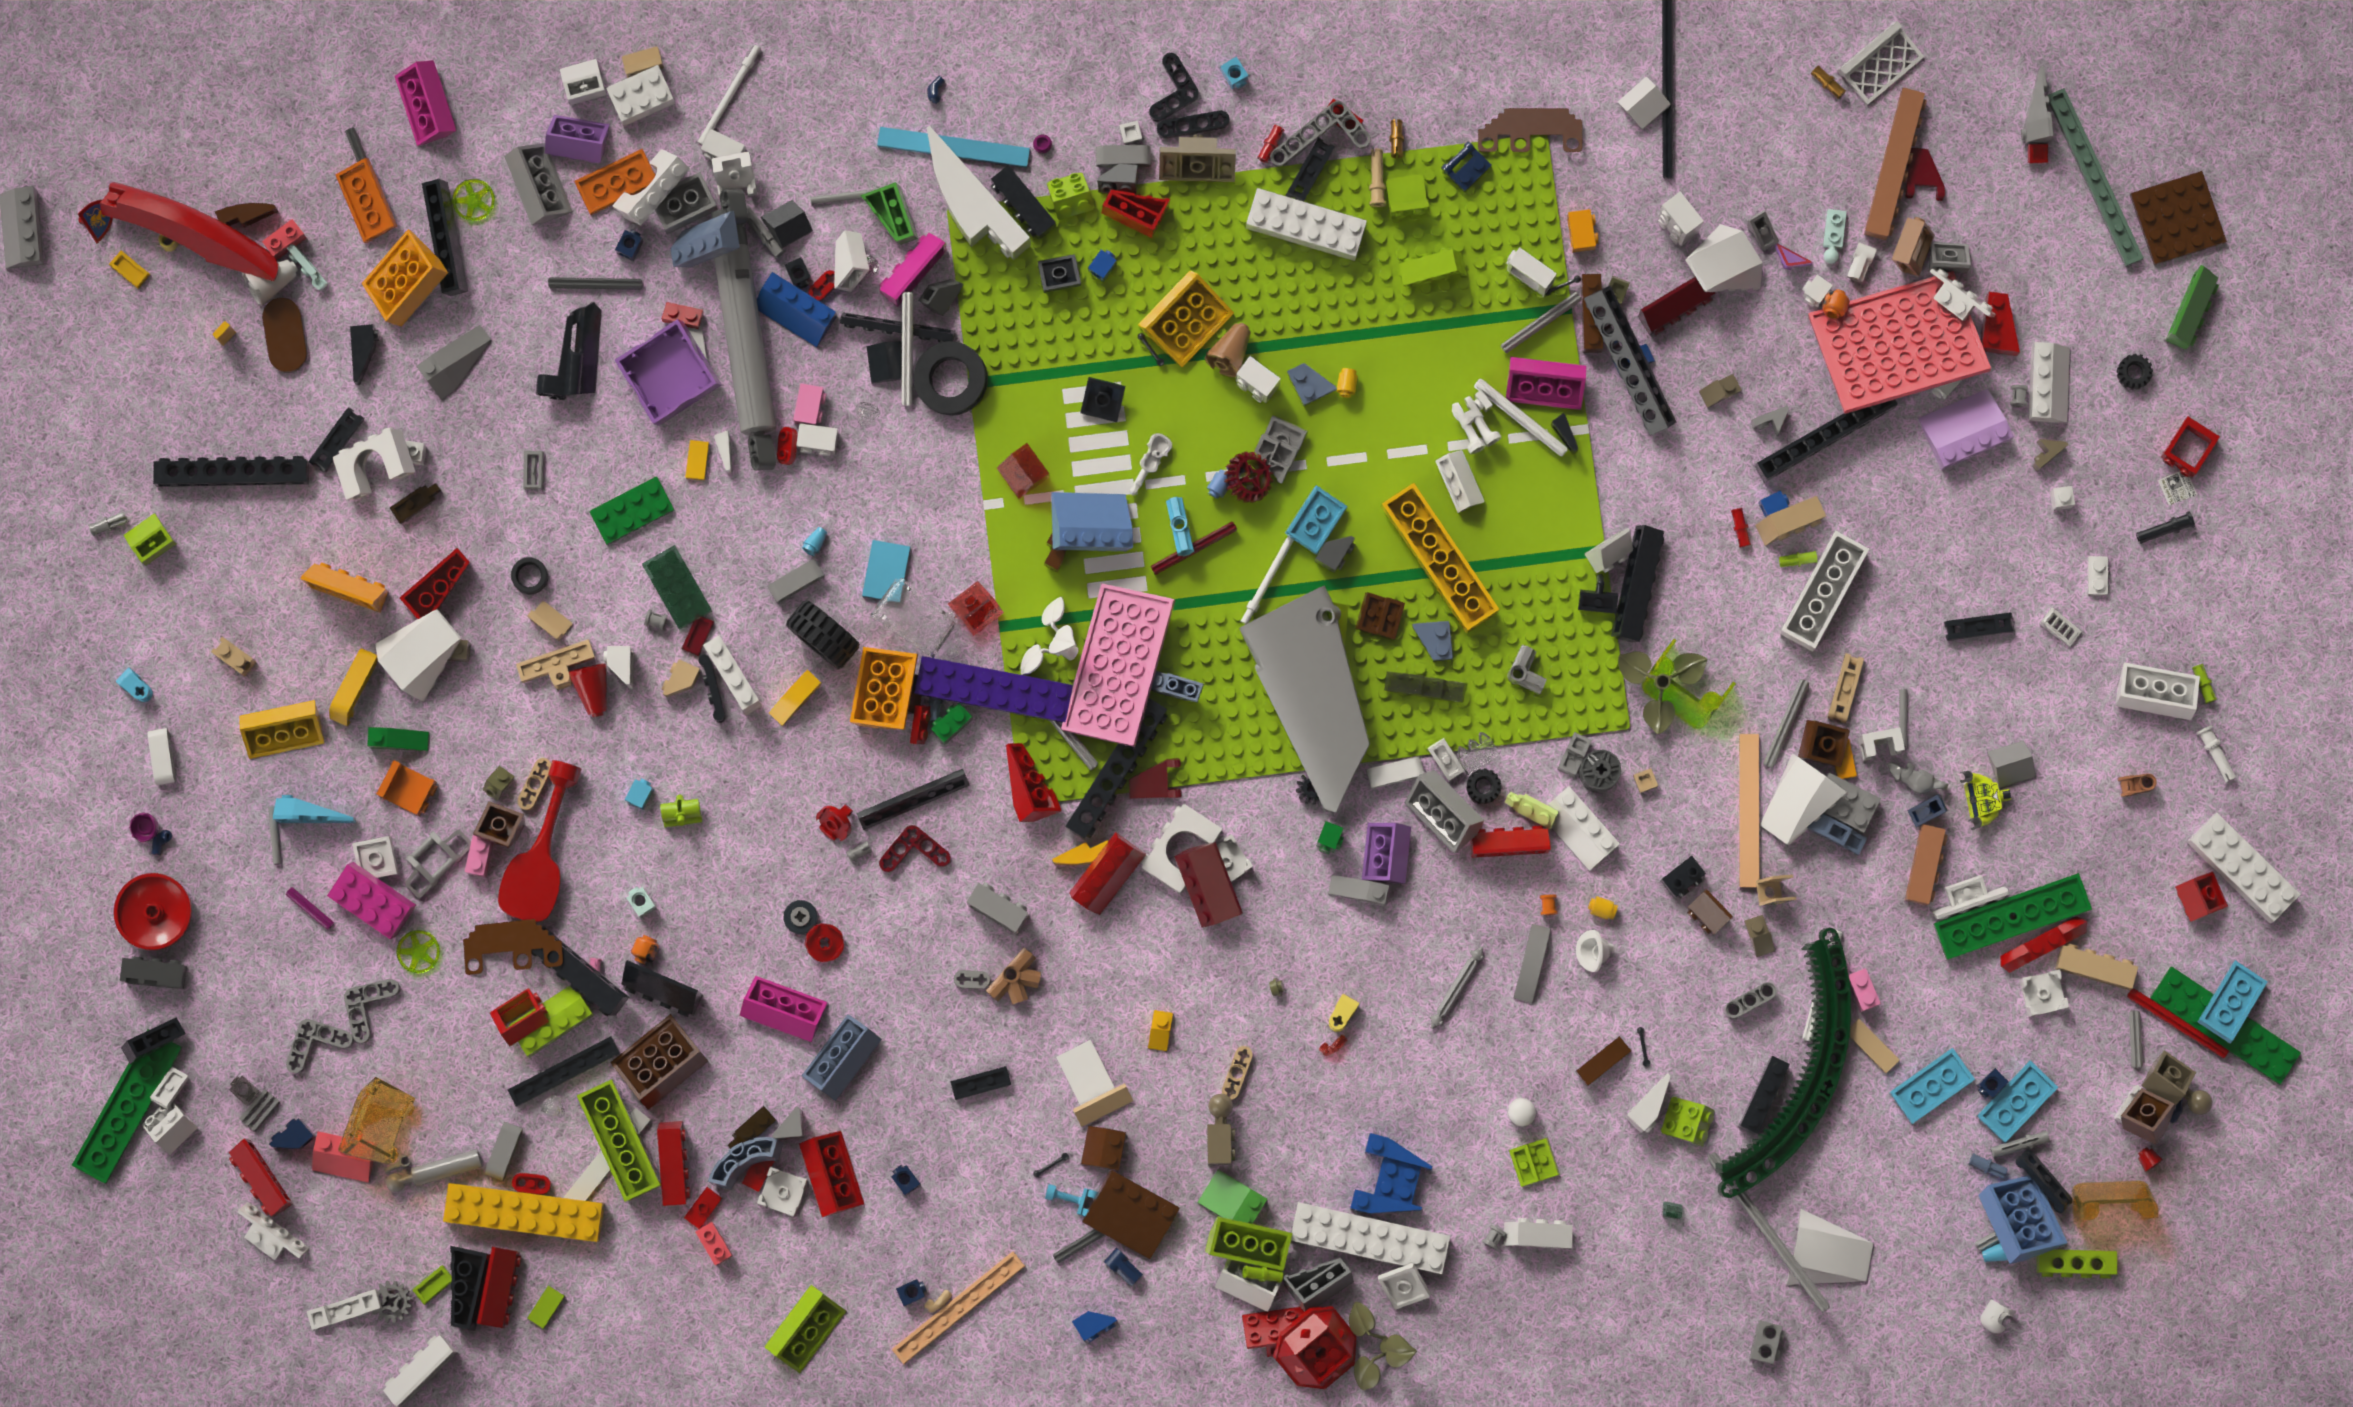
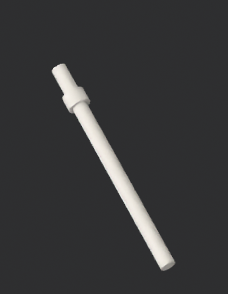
M755 45L749 56L743 60V66L699 138V144L703 145L710 129L714 130L747 72L753 68L754 60L761 50L760 47Z
M1287 536L1254 598L1246 606L1247 610L1241 619L1243 624H1248L1254 612L1256 613L1260 607L1259 603L1294 541L1289 536Z

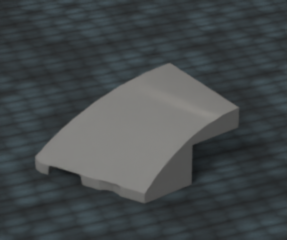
M1273 415L1265 433L1261 435L1254 452L1259 455L1261 454L1262 460L1267 459L1265 464L1271 465L1269 470L1274 473L1278 482L1282 484L1308 431Z

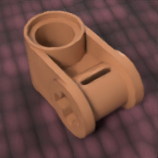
M2148 773L2118 778L2122 789L2121 797L2150 792L2157 784L2155 776ZM2144 778L2151 780L2152 785L2150 788L2143 786L2142 780Z

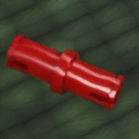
M1274 125L1268 138H1265L1264 146L1257 156V159L1261 162H1269L1271 153L1278 147L1277 143L1285 131L1282 127Z
M1743 508L1731 510L1735 525L1733 529L1737 534L1739 548L1751 545L1747 531L1749 527L1745 522Z

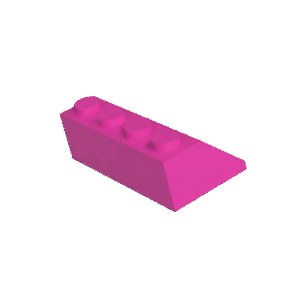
M434 60L416 61L394 76L417 146L446 138L457 131Z
M928 233L926 236L922 235L917 241L918 246L914 250L910 249L904 257V262L902 264L898 263L892 270L893 274L889 279L886 277L880 284V293L897 307L902 303V294L904 292H912L947 251L946 243L931 233Z
M1510 357L1506 399L1510 402L1581 410L1586 381V366Z
M755 976L744 997L739 1016L812 1042L828 1002Z

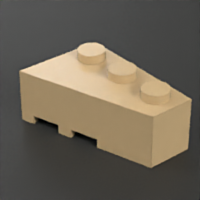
M1814 496L1770 514L1755 526L1766 546L1777 540L1782 541L1790 537L1792 533L1799 534L1805 531L1808 526L1813 528L1822 523L1821 520L1826 517V514L1818 497Z

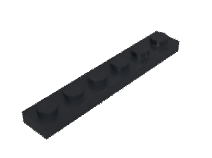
M845 312L842 313L840 318V324H844V327L847 328L858 326L863 327V330L874 331L876 329L882 330L884 334H893L895 332L901 333L900 335L902 336L901 321ZM913 324V336H919L921 340H930L932 338L938 339L940 343L954 340L955 330Z
M960 769L856 814L863 830L970 785L964 770Z
M612 1036L507 1090L515 1106L518 1107L619 1055L620 1052Z

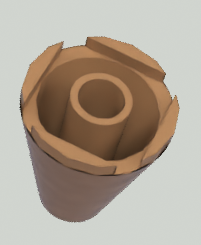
M1244 323L1234 324L1206 353V363L1212 369L1215 367L1220 369L1219 373L1222 375L1236 377L1237 372L1242 366L1251 335L1249 327Z

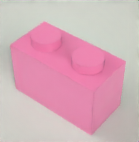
M800 383L793 418L795 424L817 426L818 423H821L823 412L820 411L821 404L825 405L827 393H824L823 387Z
M473 835L465 867L467 874L486 878L494 845L493 842Z
M1866 968L1849 975L1850 989L1860 1013L1881 1004Z

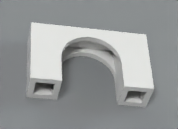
M662 149L649 163L657 170L653 181L636 195L624 192L613 204V207L624 218L640 226L690 170L679 157Z
M393 427L382 430L380 435L369 436L365 442L354 443V447L342 449L338 455L333 457L346 500H358L372 493L365 465L368 456L373 451L381 455L389 479H403L415 473L402 429H393Z
M720 635L703 645L744 714L747 716L762 707Z
M1185 804L1182 807L1177 806L1172 814L1174 819L1171 823L1167 822L1162 829V832H1164L1161 839L1156 838L1151 846L1153 851L1150 855L1146 854L1141 861L1143 865L1141 869L1179 894L1185 888V883L1180 870L1172 865L1167 858L1166 847L1168 842L1180 833H1190L1209 844L1215 842L1222 832L1221 827Z

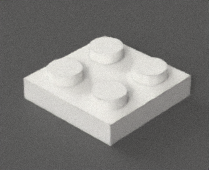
M391 836L352 843L356 864L376 878L399 873Z
M1414 1263L1378 1276V1281L1395 1310L1430 1297V1291Z

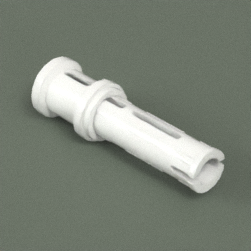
M2210 725L2196 733L2203 740L2204 748L2211 753L2226 783L2237 776L2234 774L2219 745L2221 744L2220 739L2216 738L2212 730L2213 726Z

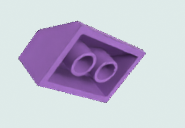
M554 115L546 133L545 154L567 157L573 160L579 159L590 163H601L610 124Z
M1368 823L1362 880L1405 884L1411 826L1398 823Z

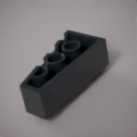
M450 1246V1270L452 1275L451 1326L476 1331L490 1254Z

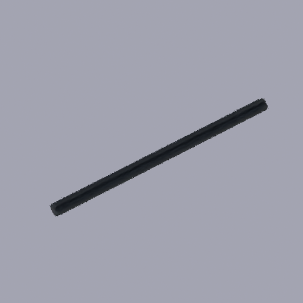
M1662 0V94L1671 104L1662 112V164L1664 179H1671L1673 177V0Z

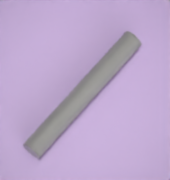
M867 190L810 197L811 205L862 198L861 195L867 193Z
M1899 689V727L1901 728L1904 747H1907V689Z
M275 806L268 807L273 864H281L278 825L273 820Z

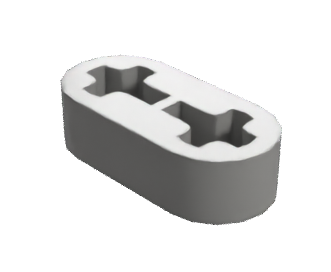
M960 970L955 973L953 978L955 985L959 988L985 989L990 984L989 975L983 971ZM964 974L966 978H971V981H964V984L961 985L960 981H957V977ZM980 975H984L987 982L980 985L979 982L973 981V978H980Z

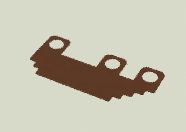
M1506 108L1504 113L1498 114L1497 119H1491V124H1485L1484 129H1478V150L1481 152H1495L1498 148V135H1510V148L1513 152H1528L1530 150V135H1563V150L1565 152L1582 151V120L1575 119L1574 114H1569L1568 108ZM1484 138H1491L1494 141L1493 147L1489 149L1484 148L1482 140ZM1517 138H1523L1526 140V146L1518 149L1515 147L1514 141ZM1570 138L1577 139L1579 142L1578 147L1575 149L1568 148L1567 140Z
M535 919L475 925V931L469 933V938L463 939L465 973L467 975L482 973V954L513 951L514 968L516 970H524L532 967L531 949L543 948L544 964L546 967L560 966L563 963L562 941H556L554 935L549 936L548 930H542V925H536ZM556 951L559 954V959L556 963L548 961L547 956L549 952ZM520 954H525L528 957V963L525 966H520L517 963V957ZM471 959H477L479 962V968L476 971H471L468 968V962Z

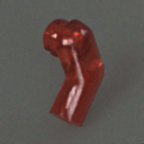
M1340 1035L1330 1046L1324 1042L1319 1047V1051L1324 1056L1338 1052L1348 1040L1344 1035Z

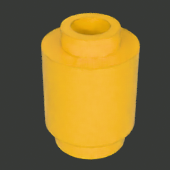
M1343 368L1341 373H1339L1337 392L1340 393L1341 397L1350 398L1351 395H1355L1358 379L1356 370Z
M1596 896L1595 899L1591 898L1588 905L1590 914L1606 920H1613L1618 905L1614 904L1613 901Z

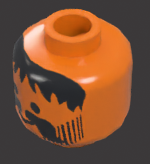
M1840 289L1829 291L1822 304L1825 315L1832 319L1844 316L1850 303L1849 297Z
M646 935L637 937L631 949V954L635 956L634 960L644 965L646 961L653 962L659 950V945L656 944L657 940Z

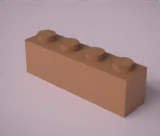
M1925 824L1921 825L1904 901L1926 906L1933 902L1935 897L1933 885L1938 882L1939 872L1936 871L1938 864L1941 865L1943 860L1941 848L1947 842L1948 835L1945 834L1946 829Z

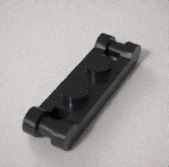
M1321 138L1317 139L1288 189L1287 197H1293L1296 200L1305 202L1310 190L1333 153L1334 145L1324 143V140ZM1321 149L1325 151L1324 155L1318 153V150ZM1298 186L1304 189L1302 193L1295 191Z
M348 407L312 455L309 463L313 466H318L320 471L326 473L333 463V457L338 455L339 451L344 448L365 418L361 415H356L354 410ZM348 419L353 421L351 426L346 423ZM322 454L327 456L325 461L320 459Z
M2012 613L1944 621V626L1947 628L1948 633L1946 639L1947 641L2015 632L2011 619H2013ZM1999 620L2004 621V627L1999 626ZM1955 626H1960L1959 633H1955Z
M702 654L698 661L705 669L706 675H703L705 686L710 688L711 693L707 695L710 705L714 704L715 707L713 718L716 722L722 723L725 721L726 716L712 662L708 655Z
M2027 1149L2016 1159V1165L2019 1168H2023L2054 1204L2056 1212L2063 1213L2073 1203L2069 1193L2033 1151Z

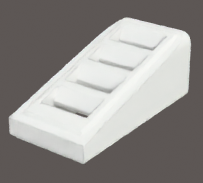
M728 431L714 435V439L726 472L729 474L732 473L730 434Z
M2051 608L2039 623L2069 647L2082 632L2054 608ZM2054 616L2056 619L2050 625L2048 622ZM2058 621H2061V625L2056 630L2054 628ZM2066 625L2068 628L2062 635L2060 631ZM2071 630H2073L2074 633L2068 640L2066 636Z

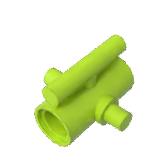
M679 794L674 802L660 804L664 828L703 822L699 798L684 800L683 795Z

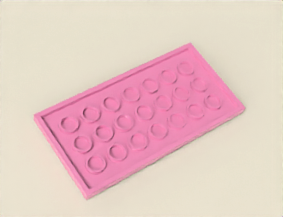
M1101 583L1074 680L1066 722H1063L1061 727L1062 731L1127 746H1136L1174 608V599Z

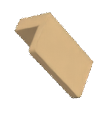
M657 46L622 56L627 78L656 65L660 69L664 68Z
M542 601L535 611L531 610L527 615L530 620L558 641L561 640L572 626L571 621L545 601Z

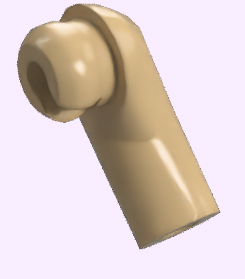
M944 1290L935 1302L929 1299L924 1307L929 1310L928 1312L933 1313L944 1307L952 1297V1294L948 1290Z

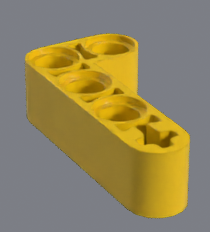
M360 648L329 708V718L331 720L349 726V720L354 716V707L378 662L377 654Z

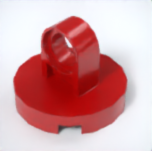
M846 804L840 810L830 805L824 806L817 813L816 821L819 819L821 824L819 828L827 837L832 840L837 838L843 841L851 834V823L847 816H850L853 810Z

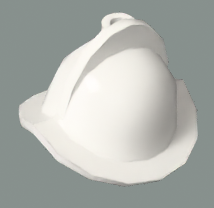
M1597 930L1586 931L1577 941V959L1586 970L1598 972L1601 964L1605 963L1610 957L1611 951L1614 950V945L1601 938Z

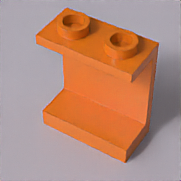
M393 760L376 795L420 816L421 813L424 814L429 806L427 801L430 796H434L438 786H436L437 782L434 779H430Z

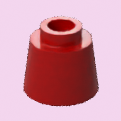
M2146 1147L2138 1153L2140 1156L2138 1160L2145 1172H2148L2163 1161L2152 1148L2149 1150Z

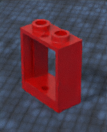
M2187 416L2161 455L2164 459L2163 462L2171 467L2176 466L2180 469L2179 472L2186 477H2194L2220 436ZM2185 429L2209 443L2195 467L2170 453Z
M529 988L490 1012L496 1027L509 1047L549 1022L546 1017L548 1011L542 1004L541 998L537 992L533 994ZM535 1007L536 1010L508 1028L507 1022L529 1008Z

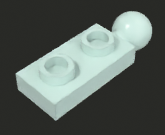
M1827 209L1823 247L1828 248L1824 253V260L1829 264H1834L1839 259L1836 249H1842L1847 211Z

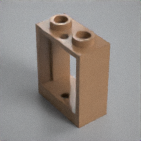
M1907 217L1892 257V261L1902 272L1915 276H1920L1935 236L1930 229L1931 227L1925 223V220L1918 217L1914 219Z

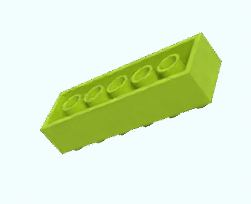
M611 1079L577 1095L624 1201H631L661 1187V1182L615 1081Z

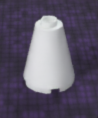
M284 260L278 262V275L275 281L247 273H242L245 283L248 282V289L253 298L262 306L296 277L298 269L293 261Z

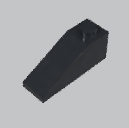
M373 324L350 326L353 381L355 385L361 384L376 349V341H379V330H375Z
M177 1017L127 1040L121 1049L128 1062L132 1064L184 1036L186 1033Z

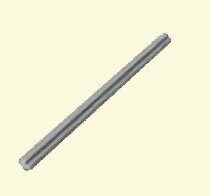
M1714 1152L1708 1156V1161L1714 1169H1716L1715 1163H1722L1717 1153ZM1743 1192L1735 1196L1820 1311H1827L1830 1308L1829 1303L1747 1193Z

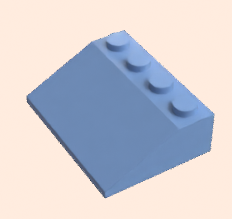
M1051 493L1053 550L1127 551L1133 548L1132 524L1125 494Z
M2030 1176L1988 1185L1978 1195L2009 1264L2031 1259L2067 1244V1240L2046 1195Z

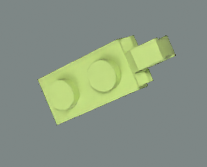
M1510 792L1504 802L1513 807L1518 813L1548 829L1553 827L1559 813L1557 810L1527 794L1517 795Z

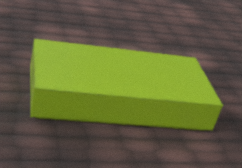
M441 1265L412 1290L425 1305L451 1284L452 1275Z
M548 1285L527 1319L544 1329L565 1295Z

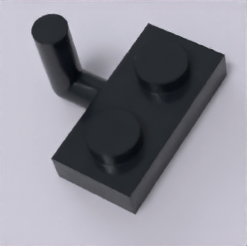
M1597 574L1596 591L1580 589L1578 610L1616 614L1619 595L1618 593L1603 592L1604 576L1603 574Z

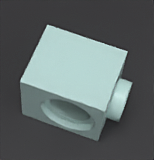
M636 887L628 892L629 896L626 898L640 918L657 908L643 887L640 889ZM639 896L645 897V903L642 906H637L635 903L636 898Z

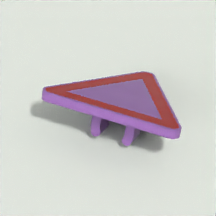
M1778 243L1775 244L1781 263L1784 265L1783 269L1791 270L1792 268L1812 265L1813 262Z

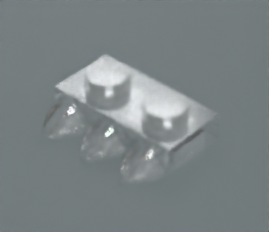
M1479 733L1480 744L1469 739V751L1464 747H1458L1459 758L1457 759L1467 775L1472 774L1500 755L1491 738L1485 733Z

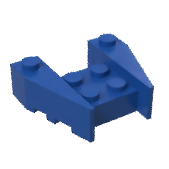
M1370 1133L1364 1153L1383 1157L1374 1194L1355 1189L1350 1209L1367 1214L1421 1211L1422 1207L1412 1204L1421 1168L1432 1170L1433 1166L1392 1139Z

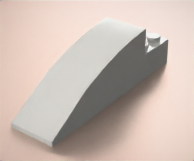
M928 126L927 133L936 181L943 200L958 229L971 247L989 233L988 237L994 244H1000L1002 253L1007 258L1011 257L1015 260L1031 246L1030 237L938 134Z

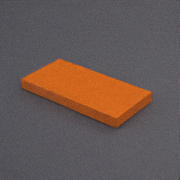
M640 149L574 182L590 215H593L612 206L624 192L635 195L643 191L656 175L643 149Z
M364 158L335 174L364 243H368L397 227L369 158Z

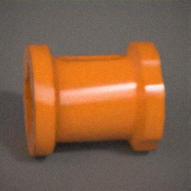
M1556 894L1540 895L1542 900L1541 915L1558 914L1555 906Z

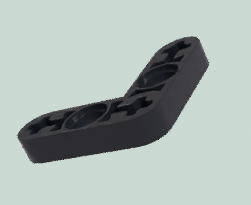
M1169 52L1165 54L1162 64L1177 91L1150 107V118L1156 122L1166 119L1195 102L1199 95L1198 88L1175 53ZM1169 57L1171 60L1175 59L1174 65L1176 70L1173 73L1170 72L1173 71L1171 64H1166ZM1178 73H1183L1186 79L1184 82H1177L1175 76ZM1188 82H1190V84H1188L1189 90L1195 91L1193 93L1194 97L1192 98L1190 96L1186 97L1187 90L1185 87H1183ZM1172 98L1178 99L1179 106L1176 108L1170 107L1168 104L1169 100ZM1165 103L1166 108L1169 110V112L1167 113L1165 109L1161 112L1160 117L1158 115L1154 116V109L1157 108L1158 110H1161L1162 108H1164L1162 104Z

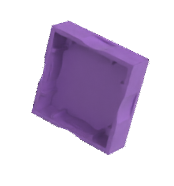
M679 319L655 333L648 341L635 346L615 359L627 382L636 391L639 402L650 420L657 426L665 423L722 386L684 321Z

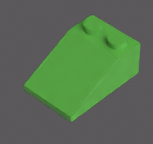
M1217 1170L1198 1203L1220 1217L1253 1224L1267 1198L1222 1171Z

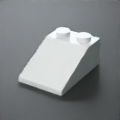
M1668 1073L1625 1116L1640 1133L1644 1131L1648 1133L1657 1124L1655 1120L1658 1118L1670 1080Z

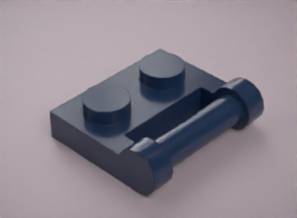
M1467 141L1464 144V148L1448 164H1444L1441 169L1462 191L1466 192L1492 164ZM1470 153L1473 157L1455 174L1452 169Z

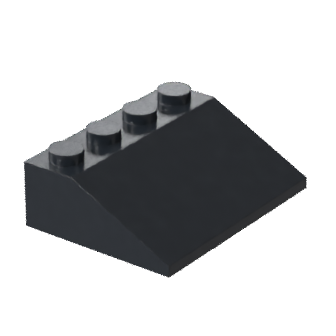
M626 960L621 985L625 986V991L634 995L636 992L643 994V999L653 1002L654 999L660 1001V1006L669 1010L671 1007L678 1009V1014L688 1017L689 1014L694 1016L703 996L702 993L692 987Z

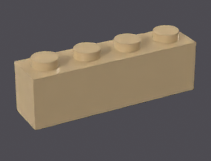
M2068 943L2066 946L2060 947L2055 966L2056 970L2060 969L2063 972L2127 990L2133 989L2138 966L2133 965V961L2123 959L2122 962L2117 961L2115 956L2104 954V956L2096 955L2097 952L2094 950H2078V946Z

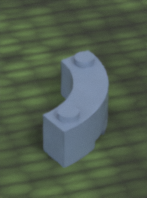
M758 1137L735 1145L728 1150L729 1152L721 1160H718L709 1176L708 1182L714 1186L732 1190L738 1177L750 1166L763 1161L779 1162L784 1143L778 1138Z

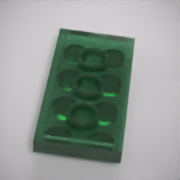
M675 545L642 563L643 568L679 630L712 612L711 607Z

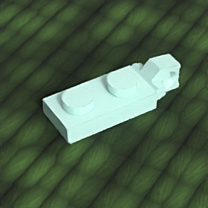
M294 244L287 247V250L290 252L288 256L293 262L301 264V271L307 277L311 276L312 285L319 291L324 289L329 283L301 250Z

